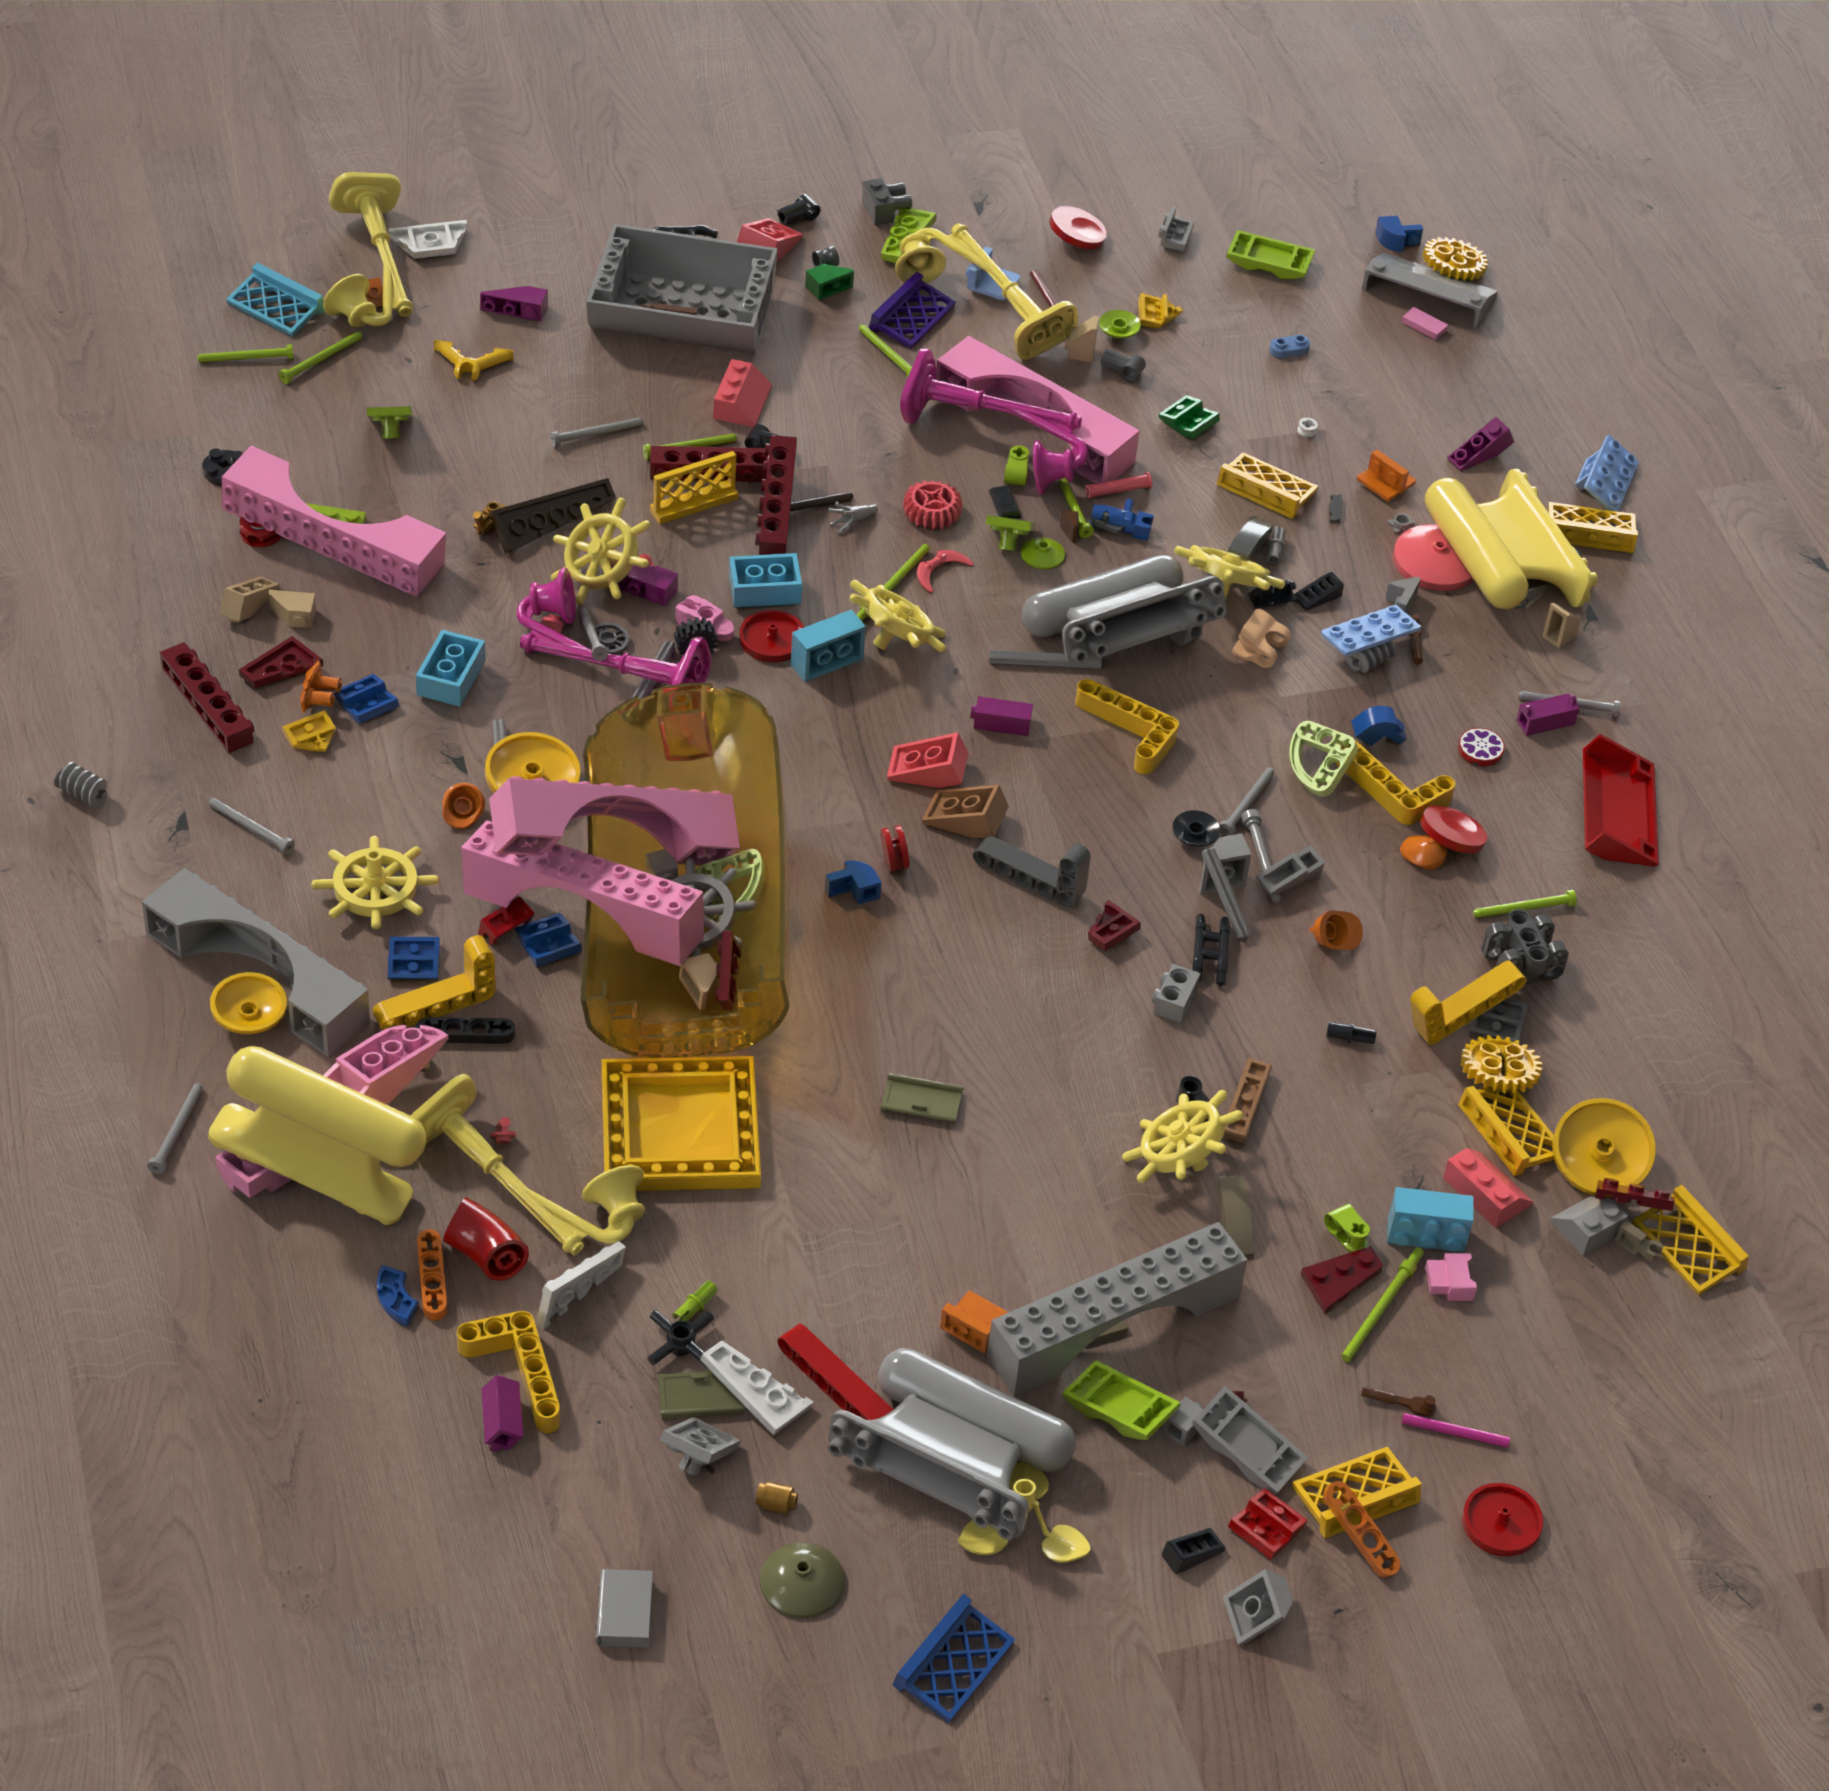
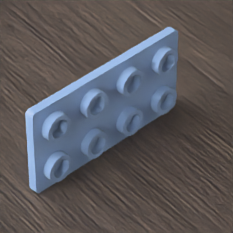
M1608 435L1605 437L1601 449L1586 459L1575 486L1580 490L1585 488L1608 510L1618 512L1639 461L1619 441Z
M1394 605L1322 630L1321 635L1344 656H1349L1418 632L1421 626L1401 608Z

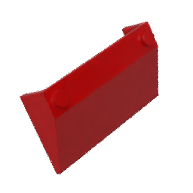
M1599 734L1582 749L1585 850L1603 860L1656 867L1659 865L1655 765L1606 736Z

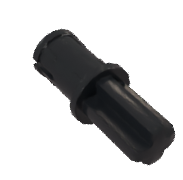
M1329 1021L1326 1037L1348 1040V1043L1353 1040L1374 1044L1377 1032L1375 1030L1354 1027L1353 1023L1347 1025Z

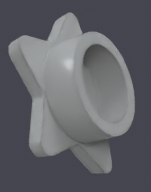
M1403 513L1395 515L1394 519L1387 520V524L1394 527V534L1411 529V526L1415 523V520H1411L1410 516Z

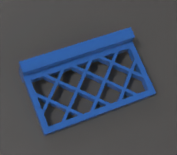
M964 1593L900 1669L892 1684L900 1692L903 1689L907 1690L948 1723L1015 1641L1011 1635L971 1606L972 1600ZM969 1616L979 1622L981 1631H966L965 1621ZM997 1636L1005 1644L1002 1648L989 1649L987 1637ZM982 1637L984 1649L970 1650L968 1638ZM962 1638L964 1651H950L949 1640ZM971 1656H985L987 1666L985 1668L973 1669ZM966 1657L968 1669L953 1670L952 1658ZM937 1658H946L948 1670L934 1671L932 1661ZM955 1676H969L971 1686L965 1689H957ZM949 1677L951 1689L937 1690L935 1678ZM930 1678L932 1691H921L914 1683L917 1679ZM939 1696H953L954 1707L950 1712L939 1704Z

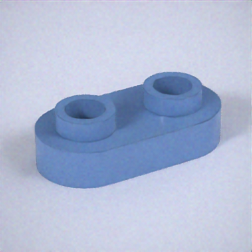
M1300 334L1276 338L1270 342L1269 352L1277 358L1304 355L1309 351L1310 340Z

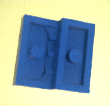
M374 673L342 687L339 693L334 692V696L340 705L358 724L399 707L398 698L386 690L385 682Z
M561 913L515 928L519 940L536 967L582 952L581 943L572 934L570 923Z
M390 937L388 980H438L440 937Z

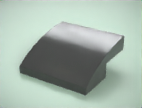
M1505 999L1472 1020L1469 1033L1485 1037L1490 1035L1493 1039H1496V1036L1499 1035L1502 1040L1510 1037L1511 1042L1519 1040L1528 1004Z

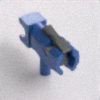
M1129 498L1126 499L1123 510L1107 505L1094 504L1090 524L1093 527L1101 528L1102 530L1106 529L1116 534L1119 532L1132 533L1133 538L1147 541L1154 515L1141 511L1138 512V515L1133 513L1134 501Z

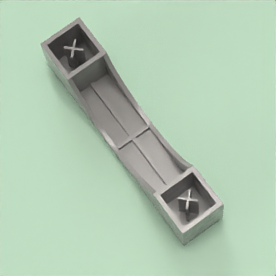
M183 868L142 901L146 935L180 958L208 952H230L256 958L277 970L292 989L288 999L291 1033L328 1058L370 1023L368 989L360 982L357 983L348 977L344 971L336 969L326 959L318 957L308 947L294 941L290 935L282 933L270 922L258 917L252 910L244 908L234 898L226 896L216 886L202 880L198 874Z
M1217 1222L991 1321L987 1358L1014 1397L1060 1377L1069 1363L1089 1343L1106 1330L1133 1315L1158 1307L1179 1306L1189 1309L1196 1317L1239 1298L1248 1259L1220 1222Z

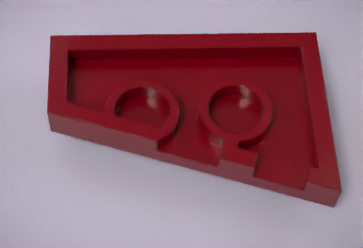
M291 636L240 668L239 676L256 688L309 671L317 661H320L322 667L323 659L295 637Z
M722 931V940L718 941V954L721 955V960L716 966L719 986L715 988V998L723 1010H733L737 989L736 979L733 976L739 975L740 967L737 958H741L742 950L732 931Z
M1604 1178V1181L1598 1180L1596 1187V1199L1604 1200L1605 1195L1611 1196L1612 1199L1620 1203H1631L1633 1199L1637 1200V1204L1640 1206L1673 1211L1675 1197L1670 1196L1671 1193L1659 1189H1655V1193L1645 1191V1187L1638 1184H1630L1629 1187L1619 1185L1618 1180Z
M1369 1246L1304 1267L1300 1275L1323 1313L1326 1314L1338 1301L1342 1302L1348 1297L1350 1292L1357 1287H1362L1382 1272L1383 1264L1373 1248Z

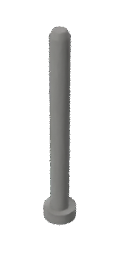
M638 417L561 434L554 431L550 433V440L553 447H558L561 442L641 426L643 419Z
M581 608L579 614L593 647L591 650L592 657L596 661H603L608 656V650L605 645L601 644L588 610Z
M1521 691L1518 698L1526 701H1537L1554 697L1555 695ZM1577 699L1579 708L1610 712L1614 717L1619 716L1620 701H1614V704Z
M1267 768L1230 818L1221 822L1219 826L1220 833L1223 836L1235 833V825L1241 819L1242 813L1250 807L1274 775L1272 768Z
M216 798L209 800L210 807L278 846L282 854L289 855L295 847L294 840L289 837L283 839Z
M196 1083L193 1085L156 1157L150 1158L147 1167L151 1172L155 1174L164 1173L167 1167L165 1161L203 1090L202 1084Z

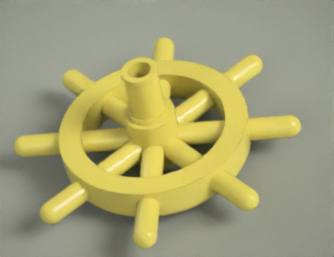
M618 498L612 514L602 513L592 516L589 506L582 504L580 510L584 520L575 527L570 536L555 535L553 537L555 543L565 546V568H568L572 578L581 584L576 597V604L578 605L584 603L589 589L610 588L612 597L620 599L621 592L617 583L630 572L633 565L646 568L649 565L648 560L637 557L638 542L636 536L649 529L651 524L645 520L632 528L622 520L620 516L626 504L624 498ZM601 527H606L602 537L600 538L597 529ZM615 528H619L622 534L610 540ZM590 534L592 541L590 543L583 542ZM624 543L623 553L615 551L614 548ZM579 550L588 552V554L578 559ZM591 562L586 575H583L580 568ZM601 564L604 574L595 577ZM560 570L551 575L552 581L557 578Z
M1196 545L1191 546L1190 549L1180 546L1174 549L1176 555L1189 559L1188 564L1190 566H1195L1220 578L1224 585L1225 600L1230 585L1234 583L1259 587L1263 590H1268L1270 586L1279 589L1285 586L1283 580L1271 577L1268 569L1236 554L1214 548L1198 547Z
M857 580L851 581V588L862 596L851 594L850 601L862 606L865 612L875 621L877 627H883L873 641L875 646L885 650L892 637L896 635L909 641L914 648L928 643L939 652L946 650L945 644L934 637L944 638L946 632L941 628L933 626L929 617L920 610L918 605H914L902 596L886 590L883 585L868 589Z
M372 836L369 840L370 848L358 850L346 857L334 849L328 852L329 858L338 863L334 870L333 879H319L311 882L313 889H334L339 904L329 911L330 918L335 919L346 910H349L357 915L371 917L372 928L378 930L381 927L382 916L394 914L403 908H406L415 915H421L423 908L412 901L416 894L417 886L436 885L439 883V877L436 875L417 876L415 866L411 861L420 855L421 849L415 846L403 855L391 849L379 848V838ZM398 871H400L404 875L399 877H391ZM352 872L359 878H347V876ZM393 886H404L399 892L392 888ZM346 888L359 889L356 890L354 893H350ZM385 894L389 898L381 899V896ZM366 895L371 896V900H366L362 898Z
M1225 1090L1218 1091L1209 1102L1189 1101L1188 1095L1181 1094L1178 1105L1168 1109L1154 1121L1146 1119L1140 1121V1127L1146 1130L1142 1136L1140 1147L1127 1151L1122 1155V1159L1125 1162H1130L1140 1157H1144L1148 1165L1137 1175L1139 1183H1145L1155 1171L1164 1173L1176 1172V1178L1183 1180L1186 1177V1168L1192 1166L1194 1171H1201L1208 1165L1205 1157L1212 1151L1223 1154L1226 1151V1146L1220 1143L1224 1135L1225 1126L1241 1120L1243 1113L1240 1110H1236L1223 1116L1220 1115L1216 1108L1227 1098Z

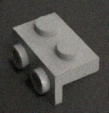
M1172 207L1170 213L1165 214L1158 237L1161 238L1162 247L1184 251L1194 228V221L1175 217L1176 208Z

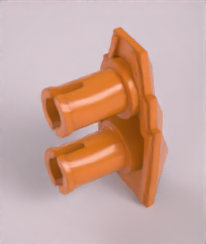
M317 661L305 674L306 678L300 696L303 713L313 705L333 707L335 702L334 692L339 693L342 689V678L322 676L321 663ZM321 690L334 691V692H322Z

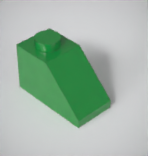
M821 264L806 270L805 287L818 300L853 288L854 270L851 268Z

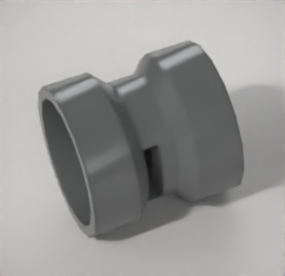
M830 246L825 248L824 251H813L814 267L821 264L838 266L839 255L836 248Z

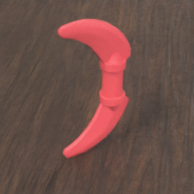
M940 550L937 551L935 558L919 564L917 578L922 587L929 593H932L930 574L934 568L945 562H960L969 566H973V562L959 552Z

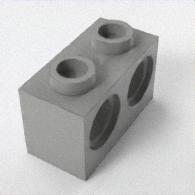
M1172 964L1169 972L1163 973L1160 982L1161 988H1156L1153 994L1152 1003H1155L1153 1014L1182 1023L1198 989L1200 973Z

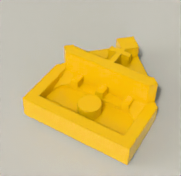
M1141 293L1138 298L1139 320L1141 326L1161 328L1183 311L1181 307H1175L1167 300L1166 294L1159 298Z
M325 710L282 726V732L293 748L326 752L336 731L335 725Z

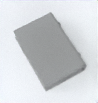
M602 1569L598 1585V1612L595 1625L597 1646L649 1648L653 1571Z

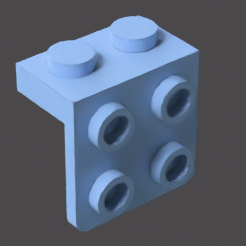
M985 246L983 250L992 259L993 249ZM975 264L968 266L966 276L968 277L967 289L998 300L1007 299L1002 295L1003 290L986 271ZM1001 269L1011 282L1018 283L1020 281L1019 274Z

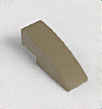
M1244 1176L1218 1177L1216 1192L1221 1210L1219 1216L1221 1225L1245 1257H1254L1252 1221Z

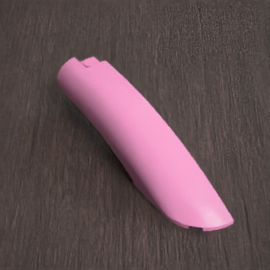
M406 1025L385 1029L337 1057L336 1063L323 1076L388 1105L449 1039L448 1034L439 1029L420 1025V1029L406 1028ZM226 1150L215 1156L218 1171L227 1186L233 1192L240 1190L249 1198L265 1188L272 1193L292 1180L257 1163L242 1160Z

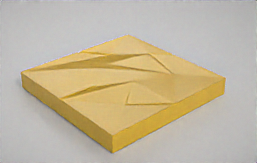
M754 1056L601 1059L604 1172L619 1166H639L644 1171V1176L636 1191L761 1188Z

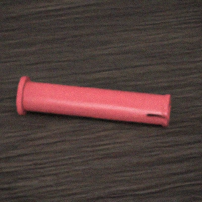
M1146 472L1141 476L1086 485V495L1090 499L1141 488L1151 489L1152 479L1150 473Z

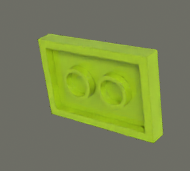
M411 406L367 408V417H372V421H381L382 439L400 438L399 421H407L408 416H413Z
M987 515L986 524L991 525V530L1001 531L998 548L1016 551L1015 546L1018 534L1028 535L1029 531H1034L1036 523Z

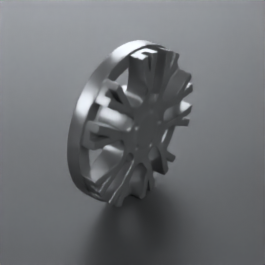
M609 622L594 625L601 644L606 646L608 654H618L620 656L621 653H624V650H627L629 634L625 628ZM609 628H613V629H616V630L613 632V631H610V630H608V629H609ZM586 635L587 647L592 650L593 647L588 635Z

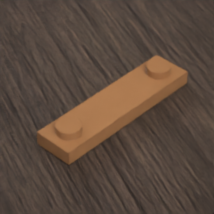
M1248 1058L1228 1113L1240 1110L1243 1113V1118L1225 1126L1224 1138L1245 1144L1272 1069L1271 1064Z

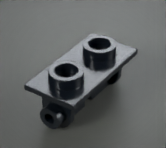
M1289 579L1284 581L1285 586L1282 589L1270 586L1268 590H1263L1255 587L1251 592L1247 593L1256 609L1297 601L1292 591L1296 589V584Z

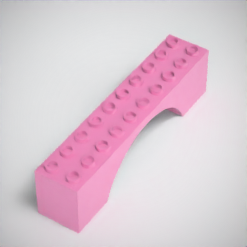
M967 336L937 360L935 380L963 386L979 392L983 390L985 395L1048 410L1068 414L1076 412L1078 416L1082 417V423L1079 429L1072 431V434L1085 442L1088 448V456L1079 468L1074 469V472L1093 483L1113 481L1135 464L1140 430L978 340ZM957 405L966 411L976 409L974 407Z
M250 446L222 476L223 510L238 517H244L248 522L262 524L268 531L275 530L276 534L288 540H292L413 596L418 597L445 565L446 532L408 515L389 522L375 524L349 523L327 517L309 507L296 494L289 479V462L254 446Z
M515 776L509 778L489 798L495 849L498 854L542 856L563 836L568 822L590 815L613 816L641 827L652 835L665 848L668 854L674 858L675 862L680 865H685V861L691 858L696 866H701L730 856L740 848L732 794H723L721 791H712L710 793L701 792L698 789L681 791L678 788L657 789L655 786L639 788L634 785L613 786L611 783L597 785L587 781L570 783L567 780L545 781L543 778L528 780Z
M487 820L461 847L464 894L507 908L512 900L521 892L531 888L553 887L573 892L588 899L608 913L627 934L636 952L678 966L682 965L704 938L703 891L555 843L542 856L498 854L495 849L492 822Z

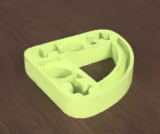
M1304 721L1298 725L1291 740V765L1297 778L1306 789L1317 796L1325 797L1330 795L1336 788L1357 754L1358 746L1353 737L1312 721ZM1310 730H1311L1312 733H1313V734L1307 733L1306 735H1304V732H1309ZM1326 736H1332V737H1333V739H1332V741H1331L1330 743H1328V744H1322V743H1321V741H1322V739H1323L1324 737H1326ZM1304 744L1328 753L1313 778L1303 768L1302 750ZM1349 744L1351 746L1350 748H1345L1344 750L1341 747V745L1347 747ZM1340 762V767L1338 769H1329V766L1332 763ZM1325 782L1327 783L1326 786L1322 785L1321 787H1319L1320 784H1325Z
M747 849L703 864L695 870V873L709 874L719 879L724 874L723 869L727 865H734L737 874L731 881L751 875L745 892L736 902L756 901L765 879L764 860L756 849ZM754 858V860H753L754 863H753V864H749V863H750V859ZM697 889L703 891V895L708 891L704 889ZM716 896L707 906L724 903L719 896ZM747 911L736 912L735 921L741 918ZM718 914V919L713 920L714 915L708 917L718 923L723 914Z

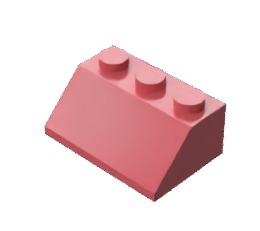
M731 359L714 397L713 419L753 427L759 419L772 384L752 363Z
M1466 1148L1448 1159L1443 1179L1459 1194L1473 1196V1207L1495 1228L1533 1205V1201L1481 1152Z

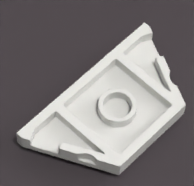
M467 220L388 229V234L392 241L414 259L446 256L456 253L467 230Z

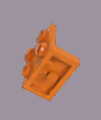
M968 1291L956 1306L950 1303L944 1306L941 1314L940 1328L985 1354L989 1345L991 1321L1009 1312L976 1293Z

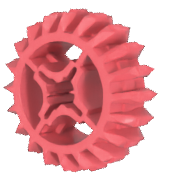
M933 479L931 482L923 480L922 484L916 482L915 486H910L903 501L905 517H908L910 522H915L916 527L922 525L924 530L930 527L933 531L935 528L942 530L944 526L950 527L952 523H956L957 519L960 518L963 505L960 493L956 491V487H950L949 483L942 484L941 481L934 482Z

